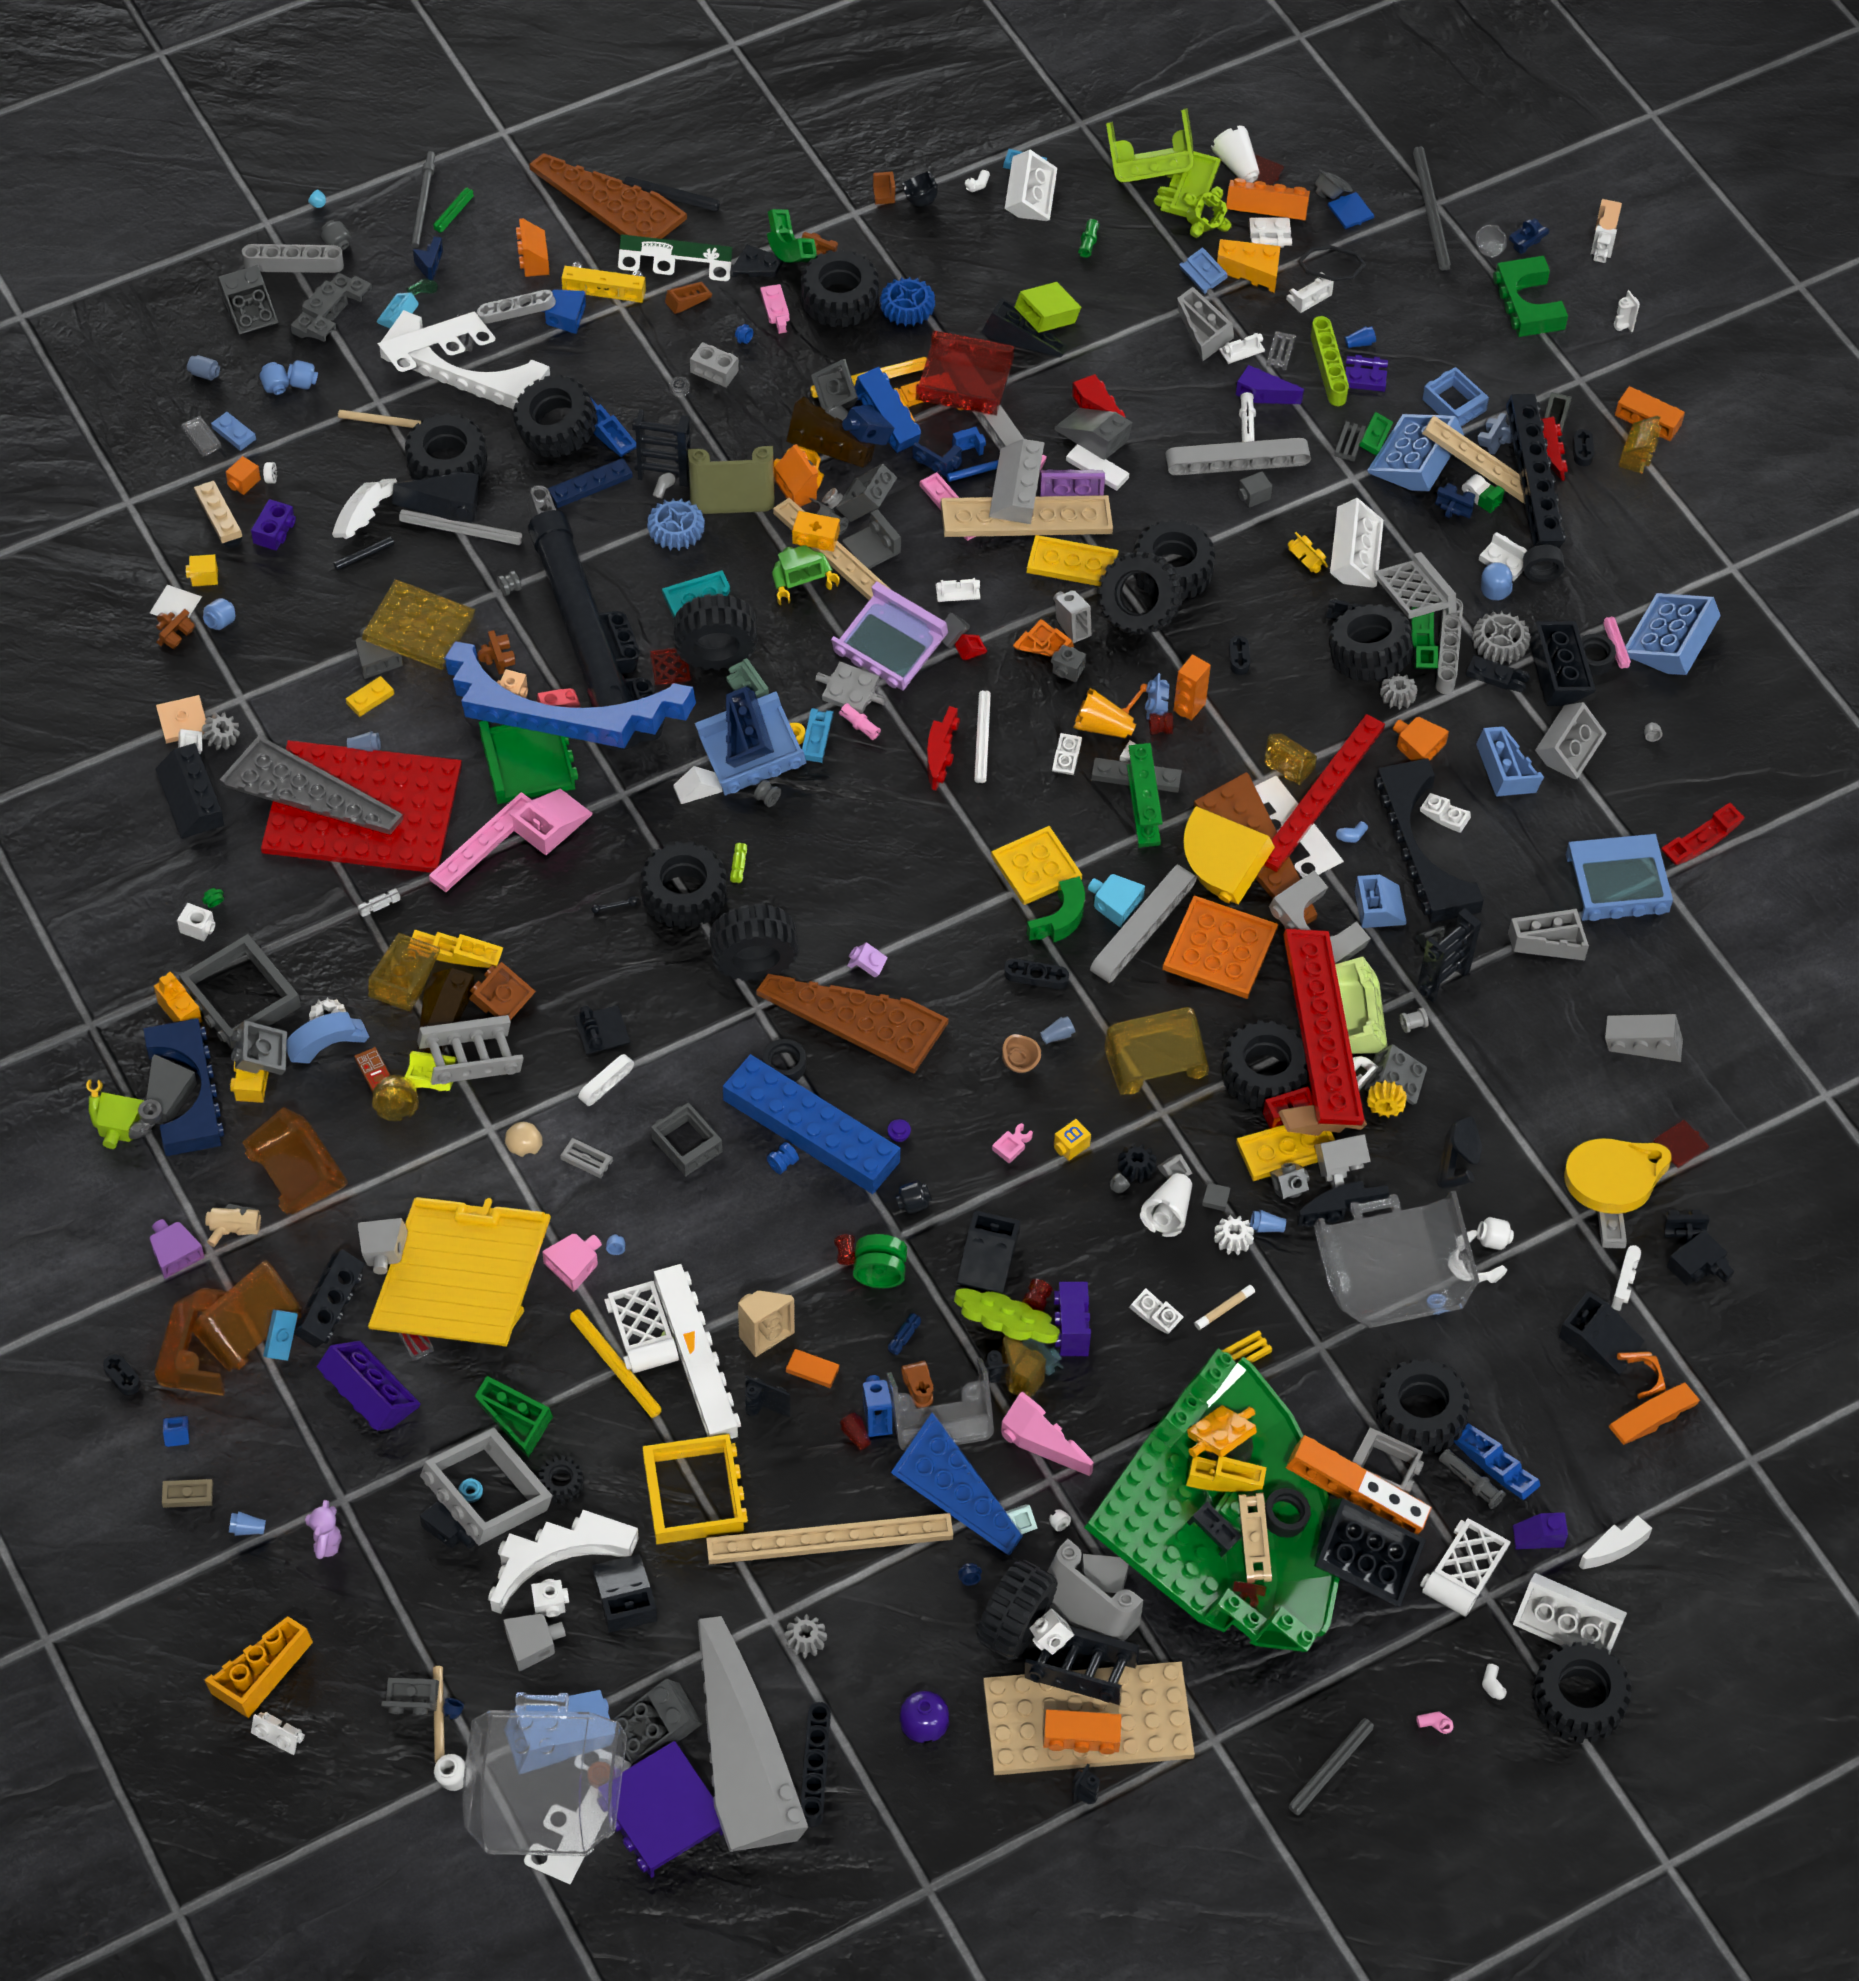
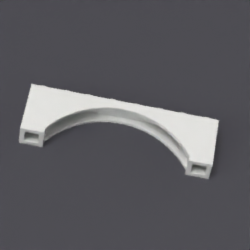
M403 310L381 342L422 329V317ZM429 346L408 353L417 365L411 370L511 409H514L515 403H518V396L520 393L523 394L525 392L524 389L528 385L531 386L534 384L533 381L537 379L539 381L543 380L545 376L550 375L549 366L534 360L509 370L475 372L447 363L437 356ZM380 348L381 358L388 362H391L387 355ZM406 358L397 360V364L404 368L409 367L411 364Z

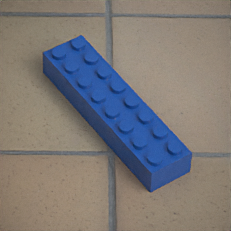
M751 1054L723 1085V1100L871 1194L876 1192L900 1163V1147Z

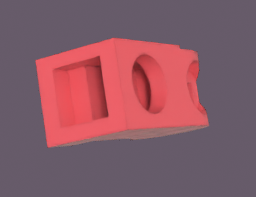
M571 688L537 694V702L560 707H581L576 691Z

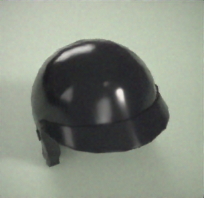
M930 171L919 174L902 183L906 199L916 207L928 206L937 197L938 184Z

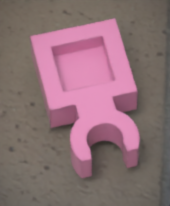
M1021 1123L1017 1125L1014 1134L1007 1131L992 1145V1150L1006 1162L1011 1163L1025 1149L1024 1143L1032 1139L1033 1132L1030 1130L1027 1134L1020 1133L1024 1130V1124Z

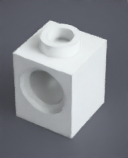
M187 903L177 920L180 933L201 941H205L208 934H212L215 928L212 912Z

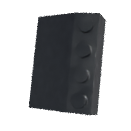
M1344 1498L1331 1499L1322 1521L1314 1566L1396 1607H1400L1426 1539Z

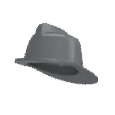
M1319 169L1320 174L1315 185L1317 187L1316 194L1320 197L1335 199L1344 191H1353L1351 186L1340 177Z

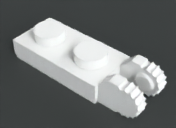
M1636 1245L1628 1247L1611 1306L1618 1311L1621 1310L1623 1303H1628L1631 1290L1627 1289L1628 1283L1633 1284L1636 1274L1635 1269L1641 1256V1250Z

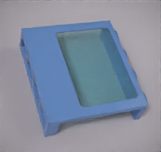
M1656 834L1568 843L1566 858L1567 862H1573L1584 906L1581 915L1582 921H1597L1604 918L1618 919L1625 916L1639 917L1646 914L1661 915L1670 912L1673 898Z

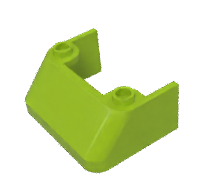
M1188 108L1181 110L1184 130H1179L1173 135V148L1134 155V149L1130 142L1126 140L1116 141L1113 121L1106 123L1116 179L1120 182H1130L1189 171L1194 165V153Z

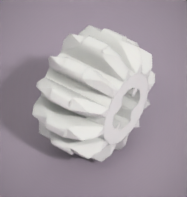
M1230 1214L1228 1220L1222 1218L1219 1225L1215 1227V1243H1219L1220 1250L1227 1249L1228 1255L1231 1251H1235L1238 1256L1241 1250L1247 1252L1249 1245L1253 1244L1254 1229L1249 1227V1220L1242 1222L1241 1216L1233 1219Z

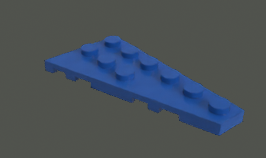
M931 1413L891 1473L1010 1556L1023 1537V1534L935 1414Z

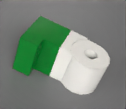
M1473 475L1462 485L1463 493L1469 491L1475 494V503L1489 513L1493 512L1503 501L1505 489L1499 485L1495 488L1480 475Z

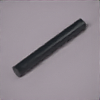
M388 537L334 562V567L336 570L344 568L393 545L394 541L391 537Z

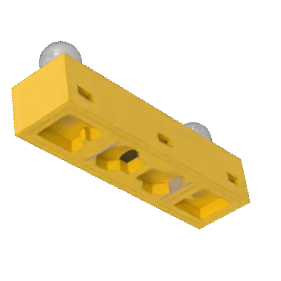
M574 262L571 266H565L562 274V290L585 291L586 295L643 303L646 283L643 273L639 270H635L631 275L585 269L580 262Z

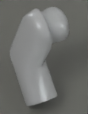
M665 473L659 477L653 492L654 497L662 499L665 490L674 485L675 476L672 473Z

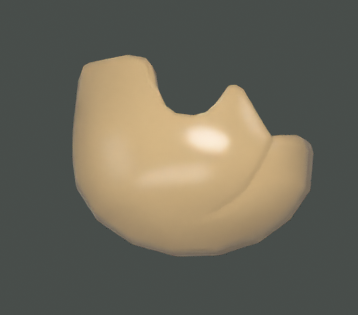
M524 1121L518 1122L507 1130L505 1144L510 1152L524 1157L528 1153H538L542 1146V1135L535 1125Z

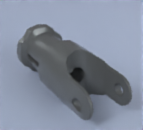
M809 498L820 506L818 515L840 519L839 535L846 531L849 524L848 518L838 516L833 509L813 498Z

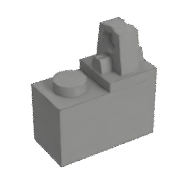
M1365 1134L1315 1145L1321 1177L1325 1176L1326 1182L1330 1181L1332 1189L1345 1185L1343 1178L1347 1177V1171L1364 1168L1363 1163L1371 1162Z

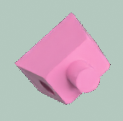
M571 1234L542 1252L543 1262L574 1292L596 1268L598 1261L595 1250L602 1244L595 1235H591L587 1240L583 1241L577 1234Z

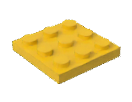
M1050 826L991 851L992 859L1023 905L1057 891L1060 881L1079 876L1082 880V873Z

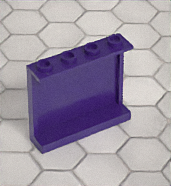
M675 1741L597 1787L598 1797L596 1802L602 1812H608L611 1817L609 1818L611 1826L616 1832L620 1830L624 1836L622 1841L629 1852L633 1851L635 1853L638 1867L643 1873L647 1871L651 1878L654 1877V1870L717 1831L720 1836L723 1835L714 1808L712 1795Z

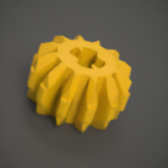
M1386 1080L1383 1083L1376 1082L1368 1091V1107L1371 1108V1113L1378 1112L1379 1117L1382 1115H1386L1388 1118L1390 1115L1398 1116L1405 1108L1407 1095L1403 1091L1402 1085H1396L1395 1081L1392 1083H1388Z

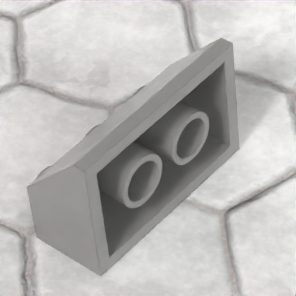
M1584 702L1564 705L1535 751L1546 766L1573 779H1578L1607 733Z

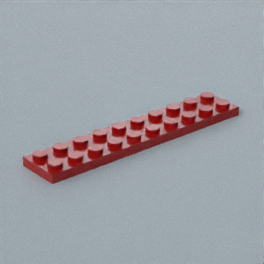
M1286 929L1283 935L1317 1123L1362 1126L1365 1120L1329 931Z

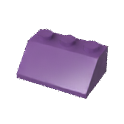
M1093 469L1040 470L1039 496H1103L1105 472Z

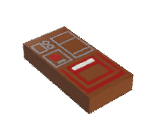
M376 1047L354 1056L373 1095L395 1086Z

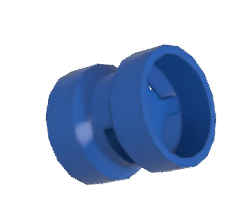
M785 1142L779 1146L777 1152H771L767 1156V1161L776 1173L782 1174L787 1170L788 1165H794L799 1161V1156L796 1150L789 1143Z

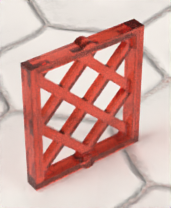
M676 648L650 651L655 685L691 681L689 665L681 660L679 655L676 657L671 654L676 652ZM658 654H665L662 658L657 656ZM668 656L674 659L671 663L665 661ZM654 658L659 661L656 665L654 662ZM677 661L683 664L679 669L673 666ZM661 663L667 665L664 671L659 668ZM685 666L687 674L682 671ZM670 668L676 671L673 675L667 673ZM656 670L661 673L658 677L656 674ZM679 673H680L681 675L685 676V677L675 678ZM663 675L669 678L660 680L663 677Z

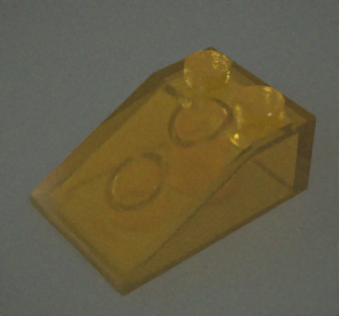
M398 933L369 977L368 996L410 1012L422 993L440 948Z

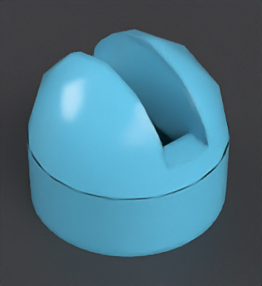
M316 190L311 194L308 202L316 208H321L325 205L326 198L321 191Z

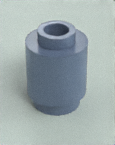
M197 355L190 357L187 370L194 376L213 380L219 375L220 366L216 360Z

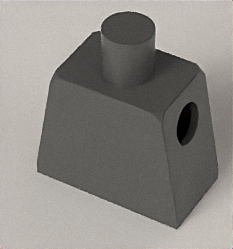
M364 627L360 630L359 634L361 637L357 638L355 643L364 679L403 666L401 651L385 630L373 632L371 627Z

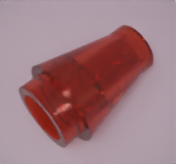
M857 1413L849 1414L840 1421L841 1430L859 1450L871 1444L862 1417L858 1416Z

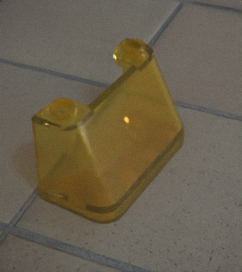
M1186 1007L1120 1022L1110 1026L1106 1031L1104 1050L1121 1095L1137 1093L1143 1086L1144 1080L1186 1071L1187 1075L1194 1079L1208 1075V1062L1197 1018L1192 1008Z

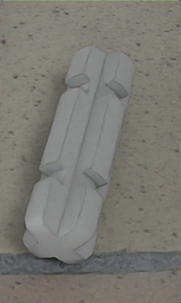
M394 888L387 891L388 894L383 893L369 899L368 903L358 904V912L364 917L371 914L370 911L375 912L390 905V902L393 904L399 901L400 894L398 890Z

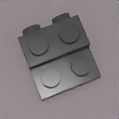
M245 1020L238 1028L234 1029L232 1041L236 1042V1047L232 1051L231 1060L235 1061V1069L255 1074L259 1070L279 1075L285 1072L287 1031Z

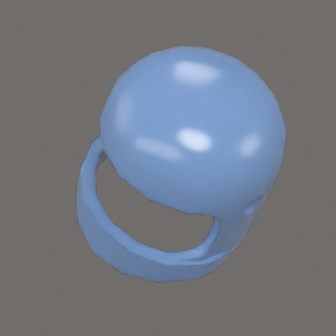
M1494 562L1485 567L1481 578V591L1485 597L1491 600H1501L1511 594L1512 572L1507 565Z

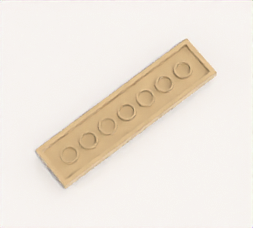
M1108 495L1035 497L1031 524L989 517L992 497L941 498L940 503L944 537L1112 534L1113 532Z

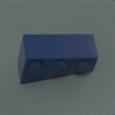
M743 687L726 694V722L728 723L726 763L736 768L773 753L772 743L755 692L748 687Z

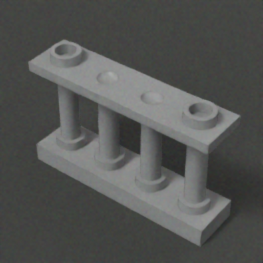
M509 1016L420 1027L417 1039L419 1049L430 1048L436 1067H433L431 1084H447L449 1082L504 1074L511 1075L520 1072L523 1055L512 1056L505 1038L508 1036L511 1024ZM495 1038L502 1057L490 1059L483 1040ZM473 1041L480 1061L468 1062L461 1043ZM452 1045L458 1064L445 1065L439 1046Z

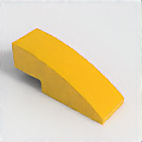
M1196 1456L1192 1458L1186 1486L1225 1492L1263 1489L1267 1467L1227 1457L1221 1458L1219 1456L1217 1461Z

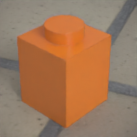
M243 456L226 471L228 486L243 495L261 480L259 466Z

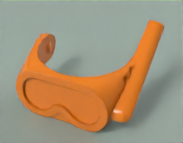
M1651 1352L1617 1353V1359L1627 1360V1363L1644 1361V1364L1652 1368L1657 1376V1384L1651 1390L1639 1393L1637 1395L1638 1399L1653 1396V1394L1657 1395L1666 1391L1658 1359L1656 1356H1652Z

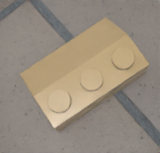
M756 1291L753 1294L745 1295L738 1302L739 1337L755 1357L795 1333L794 1298L791 1295Z

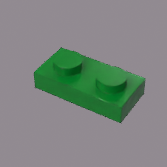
M1375 412L1358 446L1377 455L1393 422Z

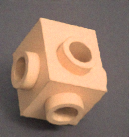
M505 669L501 681L498 680L497 683L512 693L526 698L528 694L526 674Z

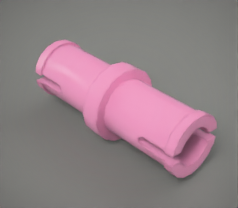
M848 703L841 708L842 711L839 714L852 723L853 728L861 730L871 740L878 737L881 729L871 723L864 713L860 714Z

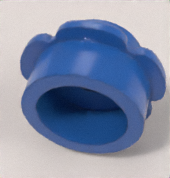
M743 324L736 329L735 337L737 342L748 344L751 341L753 329L749 325Z

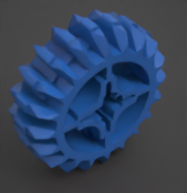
M901 276L900 281L894 279L892 283H887L886 288H883L880 297L881 309L884 312V316L886 318L889 317L890 322L896 321L897 326L903 323L905 327L907 324H912L914 327L916 322L922 324L923 320H928L929 315H932L935 307V295L931 287L926 286L925 281L919 282L918 278L912 280L910 276L908 279H903Z

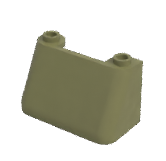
M773 446L756 448L752 453V460L710 462V456L707 451L703 449H688L691 505L696 504L702 514L765 512L774 507Z

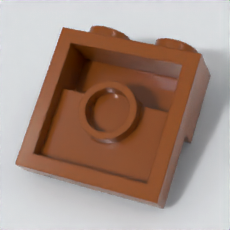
M501 962L497 967L492 965L484 974L486 979L483 983L478 981L471 988L470 992L473 994L469 999L485 1013L489 1011L495 1017L508 1015L511 1020L536 991Z

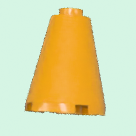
M1089 688L1086 694L1087 698L1082 702L1073 728L1126 738L1127 735L1131 736L1136 726L1133 723L1134 718L1096 690Z

